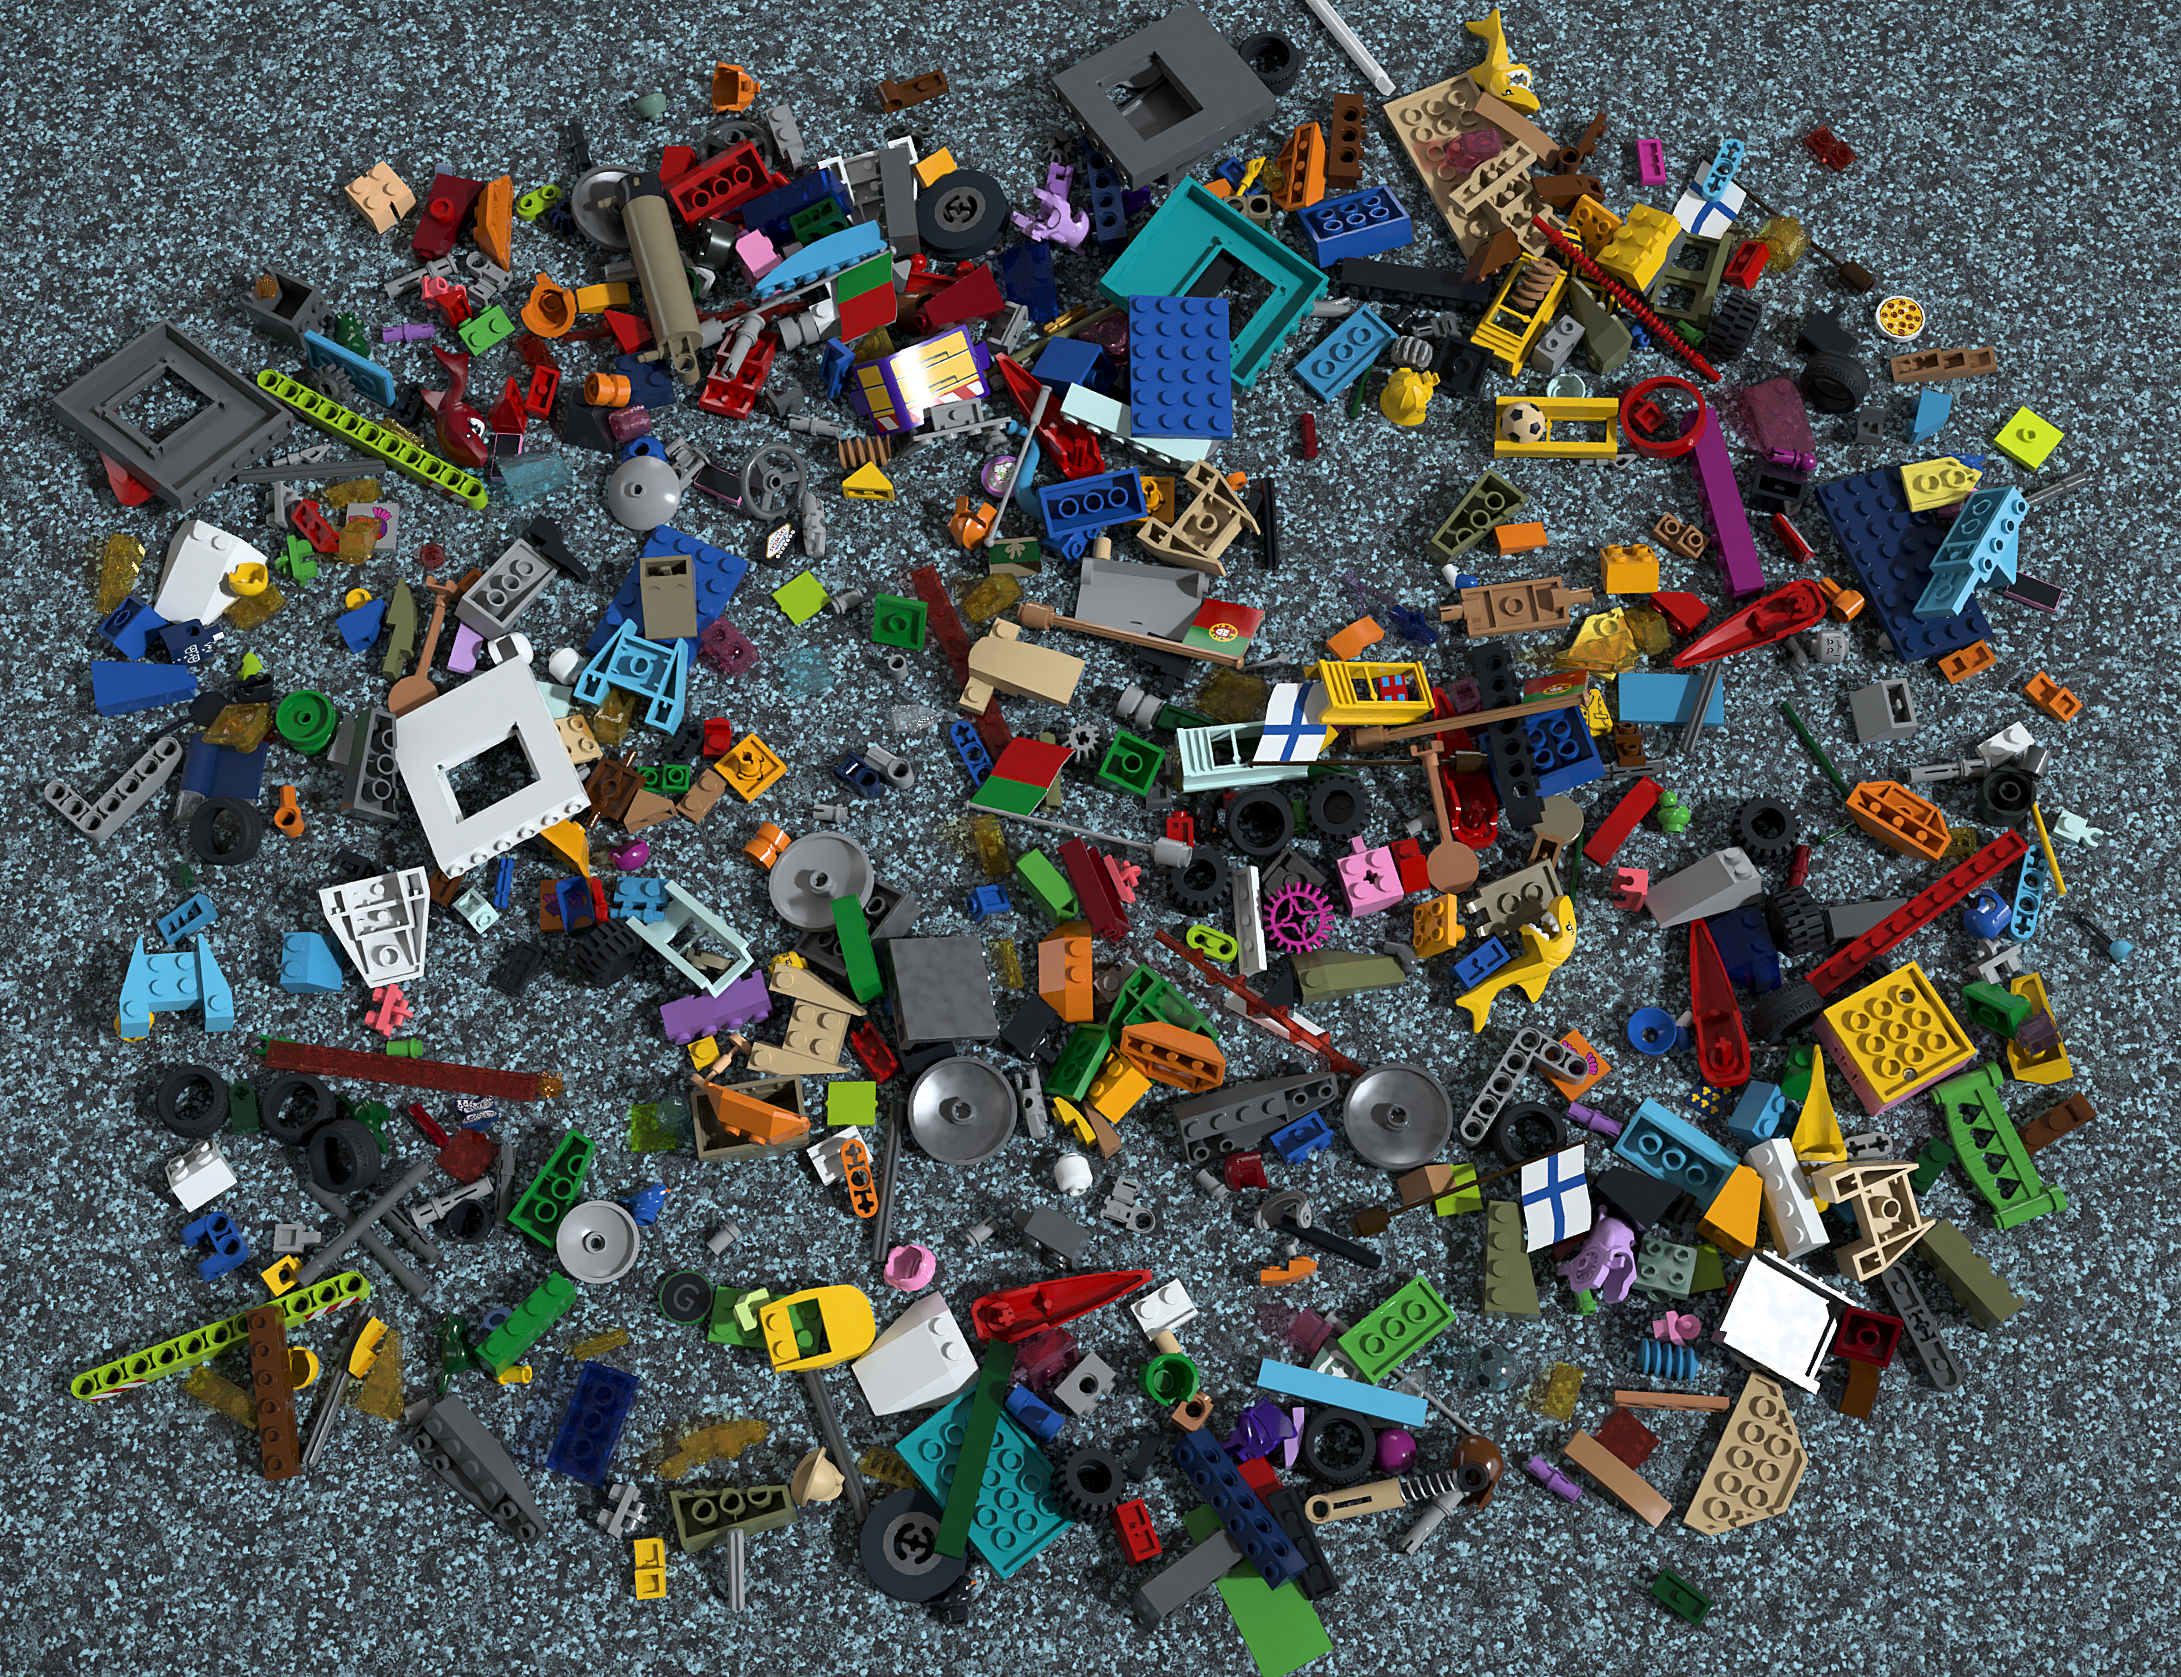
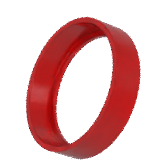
M1657 376L1644 380L1627 394L1622 403L1620 411L1622 432L1627 443L1644 456L1667 459L1682 455L1691 450L1701 440L1706 430L1707 411L1704 397L1696 386L1679 377ZM1672 388L1684 391L1695 398L1699 406L1696 424L1690 432L1678 440L1668 443L1649 442L1636 435L1629 425V408L1639 397L1650 391Z

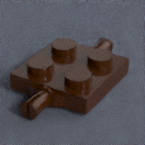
M628 749L622 762L611 761L602 756L584 786L591 805L587 807L591 814L584 823V826L594 830L601 817L610 818L620 824L622 823L638 789H642L647 780L643 775L631 768L638 753Z

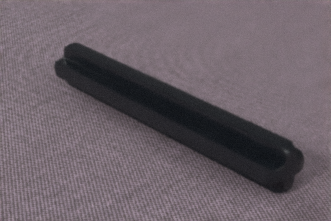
M1264 477L1261 479V493L1263 495L1262 516L1265 568L1271 571L1279 569L1275 481L1272 477Z
M1283 1214L1279 1220L1278 1228L1284 1232L1372 1270H1378L1383 1257L1375 1252L1312 1225L1308 1228H1299L1297 1219L1287 1214Z

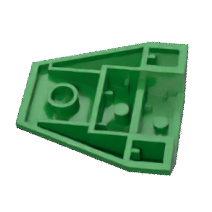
M1142 963L1124 983L1106 1024L1117 1031L1113 1039V1045L1119 1050L1122 1030L1125 1026L1158 1021L1211 1038L1213 1043L1220 1038L1219 1033L1210 1021L1170 982L1145 963ZM1146 1076L1152 1084L1158 1082V1080Z

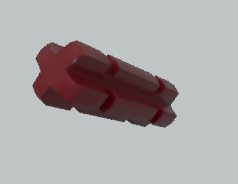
M1304 413L1300 416L1303 448L1305 447L1303 449V456L1306 460L1312 461L1318 458V447H1315L1317 446L1315 418L1313 414Z
M418 1102L412 1104L407 1109V1113L413 1120H416L415 1122L438 1148H443L449 1143L450 1138L441 1130L440 1126L425 1112Z

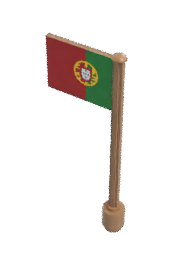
M1206 598L1182 643L1057 615L1054 612L1053 606L1033 601L1020 604L1017 621L1021 622L1024 626L1048 631L1050 627L1055 625L1232 666L1240 670L1244 665L1243 655L1264 618L1265 611Z
M1588 669L1527 680L1523 701L1520 705L1390 730L1388 728L1384 729L1381 724L1358 728L1356 732H1351L1350 734L1352 748L1355 753L1365 754L1386 750L1387 744L1394 740L1576 705H1588L1590 703V696L1587 692L1589 671Z

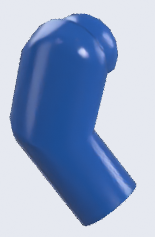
M1641 318L1629 330L1633 337L1632 344L1638 349H1644L1650 343V338H1646L1647 335L1644 333L1647 323L1642 324Z

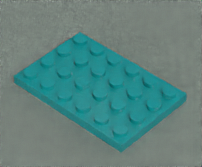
M978 1382L893 1448L894 1452L943 1511ZM1003 1406L1001 1407L967 1537L968 1542L1001 1582H1004L1075 1524L1074 1518L1070 1517L1069 1520L1065 1518V1512L1063 1510L1058 1511L1055 1508L1057 1502L1051 1500L1050 1495L1053 1491L1049 1490V1483L1052 1481L1050 1477L1055 1468Z

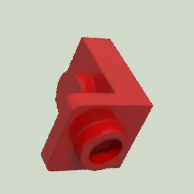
M713 717L711 720H704L703 722L705 729L703 755L704 758L722 759L731 751L733 730L729 720Z
M1185 810L1171 811V815L1166 816L1167 838L1186 842L1187 846H1191L1194 849L1193 816L1187 815Z

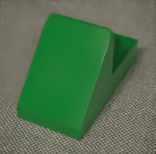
M1791 1043L1789 1046L1779 1088L1789 1099L1805 1103L1811 1081L1814 1048L1796 1043Z

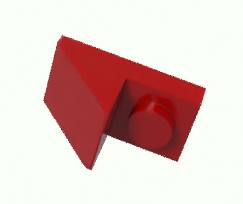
M1416 837L1391 843L1390 849L1404 895L1430 889L1426 857L1424 854L1421 855Z

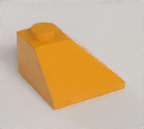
M565 818L558 824L539 832L551 853L580 876L590 877L589 844L584 834L586 830L576 821L571 823Z

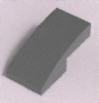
M1165 754L1145 797L1146 809H1172L1170 754Z

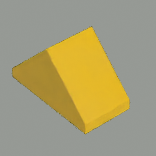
M871 461L842 483L844 498L894 501L895 498L893 485Z

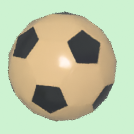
M1527 401L1515 402L1508 406L1502 414L1500 429L1508 441L1518 444L1538 441L1543 434L1545 417L1537 405Z

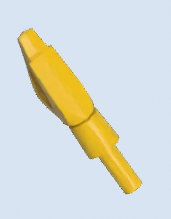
M1262 156L1246 163L1245 176L1239 183L1240 188L1235 196H1242L1244 191L1249 189L1253 179L1261 170L1266 157Z

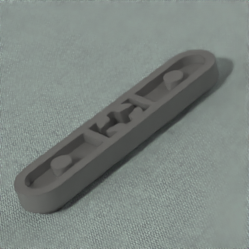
M1894 1261L1888 1268L1879 1273L1880 1283L1898 1318L1904 1319L1903 1328L1933 1386L1941 1393H1953L1962 1384L1963 1377L1908 1269L1902 1263ZM1916 1319L1920 1324L1925 1323L1927 1325V1328L1924 1329L1925 1336L1920 1330H1914V1326L1917 1324Z

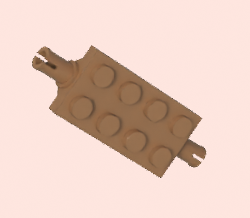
M1561 576L1460 589L1459 592L1461 604L1438 606V615L1441 616L1439 618L1441 623L1460 619L1465 621L1468 640L1569 627L1571 623L1569 608L1571 605L1593 603V593H1590L1592 591L1591 586L1571 590L1568 587L1565 588Z

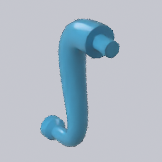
M1013 419L1007 423L1005 433L1010 435L1016 433L1025 439L1029 428L1017 424L1016 420ZM1033 432L1029 442L1028 453L1016 477L1014 496L1017 504L1024 512L1043 521L1037 497L1031 491L1032 478L1041 453L1039 437Z

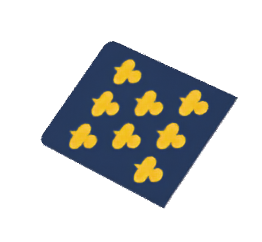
M1702 1074L1684 1103L1715 1122L1738 1085L1716 1088L1710 1086L1704 1080Z

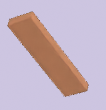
M1615 1390L1611 1395V1405L1615 1407L1724 1413L1729 1408V1397Z

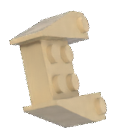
M1199 458L1184 477L1190 490L1198 495L1197 498L1172 528H1169L1152 516L1136 536L1145 550L1162 561L1225 577L1227 574L1221 562L1217 560L1218 557L1244 526L1257 535L1261 532L1255 519L1219 470Z
M776 963L769 990L796 997L783 1047L762 1040L755 1041L747 1068L769 1075L844 1073L851 1071L850 1066L838 1063L851 1014L864 1016L867 1014V1011L809 970L786 963Z
M1901 1159L1833 1163L1811 1173L1820 1200L1838 1204L1850 1198L1862 1238L1834 1250L1843 1277L1861 1282L1883 1272L1936 1223L1935 1219L1919 1215L1907 1173L1919 1168L1918 1163Z

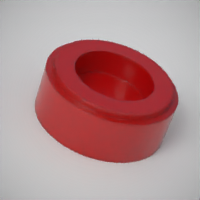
M438 198L430 205L432 218L438 223H447L455 216V207L448 198Z

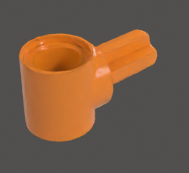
M1829 577L1823 578L1817 585L1818 589L1833 602L1831 605L1833 615L1844 624L1851 621L1866 607V601L1860 593L1855 590L1849 591L1848 589L1843 591Z
M284 785L280 788L281 807L277 809L274 821L286 837L295 838L302 834L305 824L301 818V809L296 805L295 787ZM294 819L291 825L285 826L288 820Z

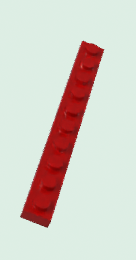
M2011 828L1810 972L1803 980H1808L1822 999L1861 972L1873 958L1879 954L1883 956L2017 860L2029 850V847Z

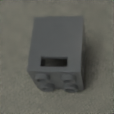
M264 264L262 267L264 271L262 277L251 292L246 290L243 294L245 298L243 305L256 329L306 352L304 334L308 330L318 334L322 327L327 325L332 313L319 288L271 265Z

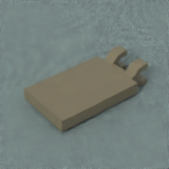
M1544 858L1476 888L1478 896L1460 902L1463 913L1468 912V914H1472L1478 910L1481 912L1484 922L1469 927L1472 937L1477 936L1480 939L1493 933L1496 938H1500L1518 930L1522 924L1527 925L1540 920L1547 912L1550 902L1555 897L1563 895L1550 858Z

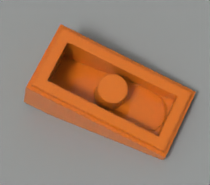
M1541 522L1502 525L1493 529L1492 536L1499 557L1548 546Z

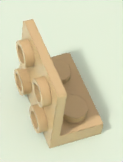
M583 715L554 720L573 764L602 758L603 753Z

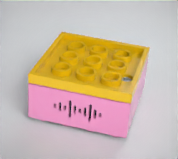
M1915 960L1827 1008L1812 1026L1872 1118L1963 1068L1977 1052Z

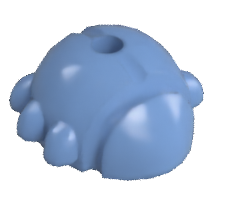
M500 1307L497 1310L490 1311L483 1318L482 1329L487 1330L491 1334L513 1313L512 1310L508 1307Z

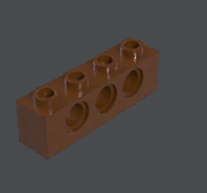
M1335 93L1327 188L1356 190L1357 180L1362 181L1363 166H1358V162L1363 160L1364 145H1360V139L1365 140L1366 125H1361L1362 119L1367 117V105L1363 104V94Z

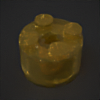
M1770 215L1753 237L1752 242L1766 243L1770 253L1767 261L1772 264L1769 268L1775 271H1789L1811 243L1806 233L1800 227L1801 223L1797 218L1793 216L1786 218L1779 215Z

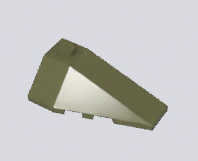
M1571 277L1567 292L1576 322L1585 328L1582 342L1587 360L1591 368L1596 369L1601 376L1626 363L1633 337L1615 314L1609 316L1605 312L1606 306L1601 301L1598 303L1594 301L1592 292L1577 277Z

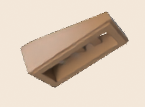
M1086 1100L1083 1103L1084 1113L1096 1136L1100 1152L1106 1160L1121 1149V1139L1092 1103Z

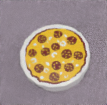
M1902 295L1891 296L1883 300L1874 316L1875 327L1880 335L1885 338L1887 336L1897 343L1909 342L1915 339L1922 331L1926 320L1924 310L1920 304L1912 298Z

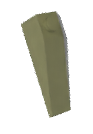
M1313 949L1309 953L1304 951L1301 954L1289 955L1302 1006L1406 983L1401 960L1398 956Z

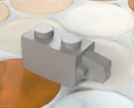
M785 104L766 110L768 128L781 162L790 161L794 172L802 170L803 166L800 157L805 156V152L789 105Z

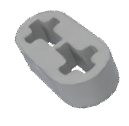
M1883 1132L1853 1136L1843 1141L1846 1150L1850 1144L1854 1149H1863L1858 1151L1855 1157H1853L1852 1153H1847V1162L1879 1160L1885 1158L1893 1147L1891 1138ZM1876 1140H1878L1880 1144H1885V1147L1882 1149L1881 1152L1879 1151V1148L1875 1147L1869 1149V1146H1872L1876 1142Z

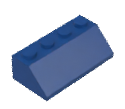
M1137 467L1042 487L1035 491L1041 518L1049 539L1148 517Z

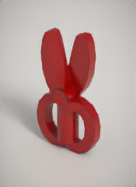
M592 876L593 907L599 927L610 920L601 880L597 876Z

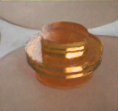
M264 274L256 280V288L262 298L273 299L276 297L278 285L274 278Z

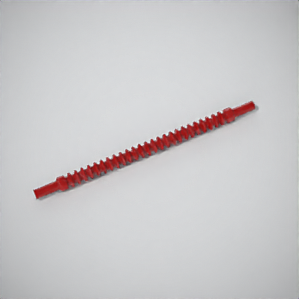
M1538 215L1532 219L1531 223L1549 238L1548 242L1551 245H1557V250L1562 249L1563 255L1568 254V259L1572 258L1573 264L1578 263L1579 269L1584 268L1583 272H1588L1589 278L1594 277V282H1600L1599 286H1604L1605 292L1610 291V296H1616L1615 300H1620V305L1625 304L1626 310L1630 309L1632 315H1637L1636 319L1641 318L1642 324L1647 323V328L1651 327L1653 329L1652 333L1657 332L1658 338L1663 337V342L1667 341L1669 343L1668 347L1673 346L1674 352L1679 351V356L1683 355L1685 357L1684 361H1690L1689 365L1693 369L1698 368L1715 384L1722 378L1718 372L1704 361L1705 357L1700 353L1696 354L1695 349L1691 350L1689 348L1690 344L1685 345L1684 339L1679 340L1680 336H1675L1673 334L1674 330L1669 331L1668 325L1663 326L1664 322H1659L1658 316L1653 317L1652 311L1647 312L1648 308H1643L1642 302L1637 303L1636 297L1634 299L1631 298L1632 294H1627L1626 288L1621 289V284H1615L1616 280H1611L1610 274L1605 275V270L1601 271L1599 265H1594L1595 261L1590 262L1589 256L1584 257V252L1578 251L1579 247L1574 248L1573 242L1568 243V238L1564 239L1561 231H1555Z

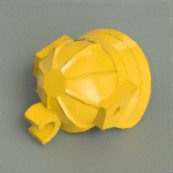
M1399 368L1388 378L1389 384L1381 393V410L1390 421L1398 425L1414 426L1421 424L1426 417V403L1431 399L1433 386L1437 385L1440 379L1437 373L1431 375L1430 371L1420 375L1418 372H1412L1410 368Z

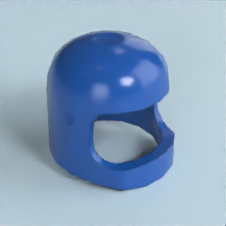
M1983 889L1976 897L1978 901L1977 909L1969 908L1966 910L1963 916V924L1968 933L1979 940L1986 937L1991 940L2012 920L2013 915L2008 905L1995 891ZM1984 897L1995 902L1996 907L1993 911L1985 903Z

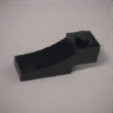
M539 514L527 528L532 540L543 546L541 550L546 558L560 567L562 571L586 585L591 579L589 570L563 544L564 536L560 528L561 524L552 517L546 518Z

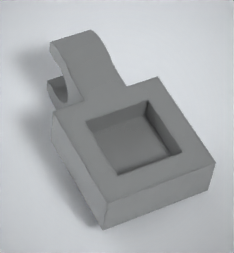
M1132 959L1119 972L1112 967L1094 981L1093 986L1107 1003L1111 1005L1118 999L1124 983L1139 966Z
M276 1224L273 1252L276 1254L303 1253L304 1245L325 1247L326 1235H321V1232L317 1231L306 1232V1226L303 1224Z

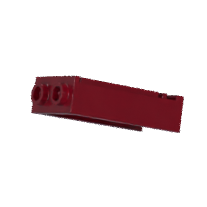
M1080 836L1057 847L1058 854L1065 858L1062 862L1066 865L1065 869L1087 921L1092 928L1091 932L1109 942H1117L1124 939L1126 933L1132 931V928L1097 847L1093 846L1088 849L1087 844L1083 843Z

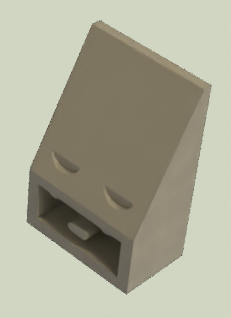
M691 554L640 558V584L646 640L697 637L696 575Z

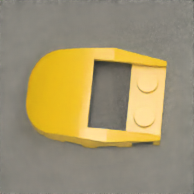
M851 1285L818 1287L799 1291L757 1309L773 1375H778L781 1371L795 1370L797 1373L835 1367V1365L862 1355L872 1345L875 1337L876 1326L870 1303L862 1291ZM817 1298L831 1352L801 1360L787 1306Z

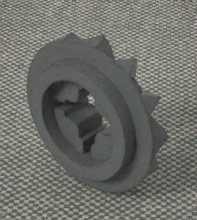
M1060 130L1059 133L1053 134L1051 132L1047 138H1043L1041 154L1048 163L1056 162L1059 163V166H1064L1072 163L1077 158L1079 145L1077 138H1073L1070 132L1065 134ZM1056 143L1064 146V153L1059 148L1056 149Z

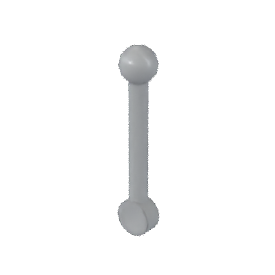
M1281 653L1278 658L1247 666L1243 665L1240 670L1236 669L1238 674L1243 675L1246 671L1271 664L1280 663L1283 665L1287 663L1288 656L1285 653Z

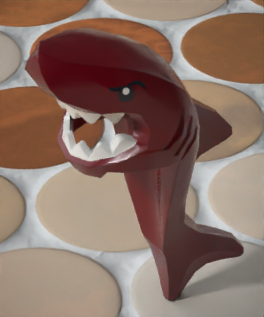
M433 345L431 350L434 358L450 377L447 391L436 392L421 389L423 402L434 418L438 446L449 459L460 465L474 469L484 467L488 452L480 436L487 429L485 418L473 407L461 402L468 380L470 354L464 352L453 355ZM468 422H471L473 425L477 424L481 428L475 432V429H471L468 426Z

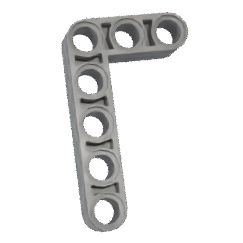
M172 737L160 739L93 806H90L62 781L55 780L47 784L44 789V796L57 811L92 841L103 842L185 762L186 752L176 739ZM175 749V751L171 755L167 756V753L170 750ZM152 768H156L153 773L148 774ZM138 786L134 792L129 793L133 787ZM64 793L61 798L56 799L59 794ZM119 805L116 810L111 811L112 807ZM82 808L78 814L74 815L77 809ZM100 823L97 829L92 830L94 825Z
M1534 1028L1522 1029L1463 1120L1460 1128L1462 1143L1468 1147H1476L1483 1142L1531 1063L1541 1066L1571 1085H1579L1586 1080L1589 1071L1587 1060ZM1525 1038H1530L1536 1045L1528 1048L1521 1041ZM1554 1052L1559 1056V1059L1557 1061H1549L1546 1059L1545 1054ZM1511 1060H1516L1521 1063L1522 1067L1518 1070H1513L1508 1067L1507 1063ZM1571 1066H1578L1582 1069L1583 1073L1581 1075H1573L1568 1069ZM1502 1082L1507 1085L1508 1089L1504 1092H1498L1494 1089L1493 1085ZM1482 1105H1490L1494 1112L1485 1115L1480 1112L1479 1108ZM1469 1127H1475L1479 1130L1480 1134L1476 1137H1470L1465 1133V1130Z

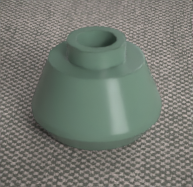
M661 92L645 96L636 100L635 108L643 118L648 117L649 121L662 118V112L666 111V96Z

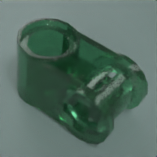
M245 1081L234 1083L229 1090V1099L235 1135L238 1137L265 1131V1125L260 1112L261 1105L258 1092Z

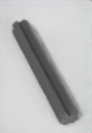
M1709 662L1679 748L1681 754L1691 756L1694 752L1722 668L1719 663Z

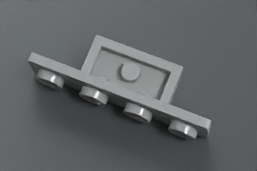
M980 398L930 407L934 432L911 437V443L918 442V446L932 444V439L942 437L943 441L958 438L957 433L967 432V436L982 433L981 428L991 427L992 431L1006 428V423L1011 422V417L984 422Z

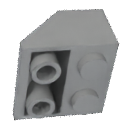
M1907 678L1880 681L1848 696L1859 744L1911 738L1918 726Z

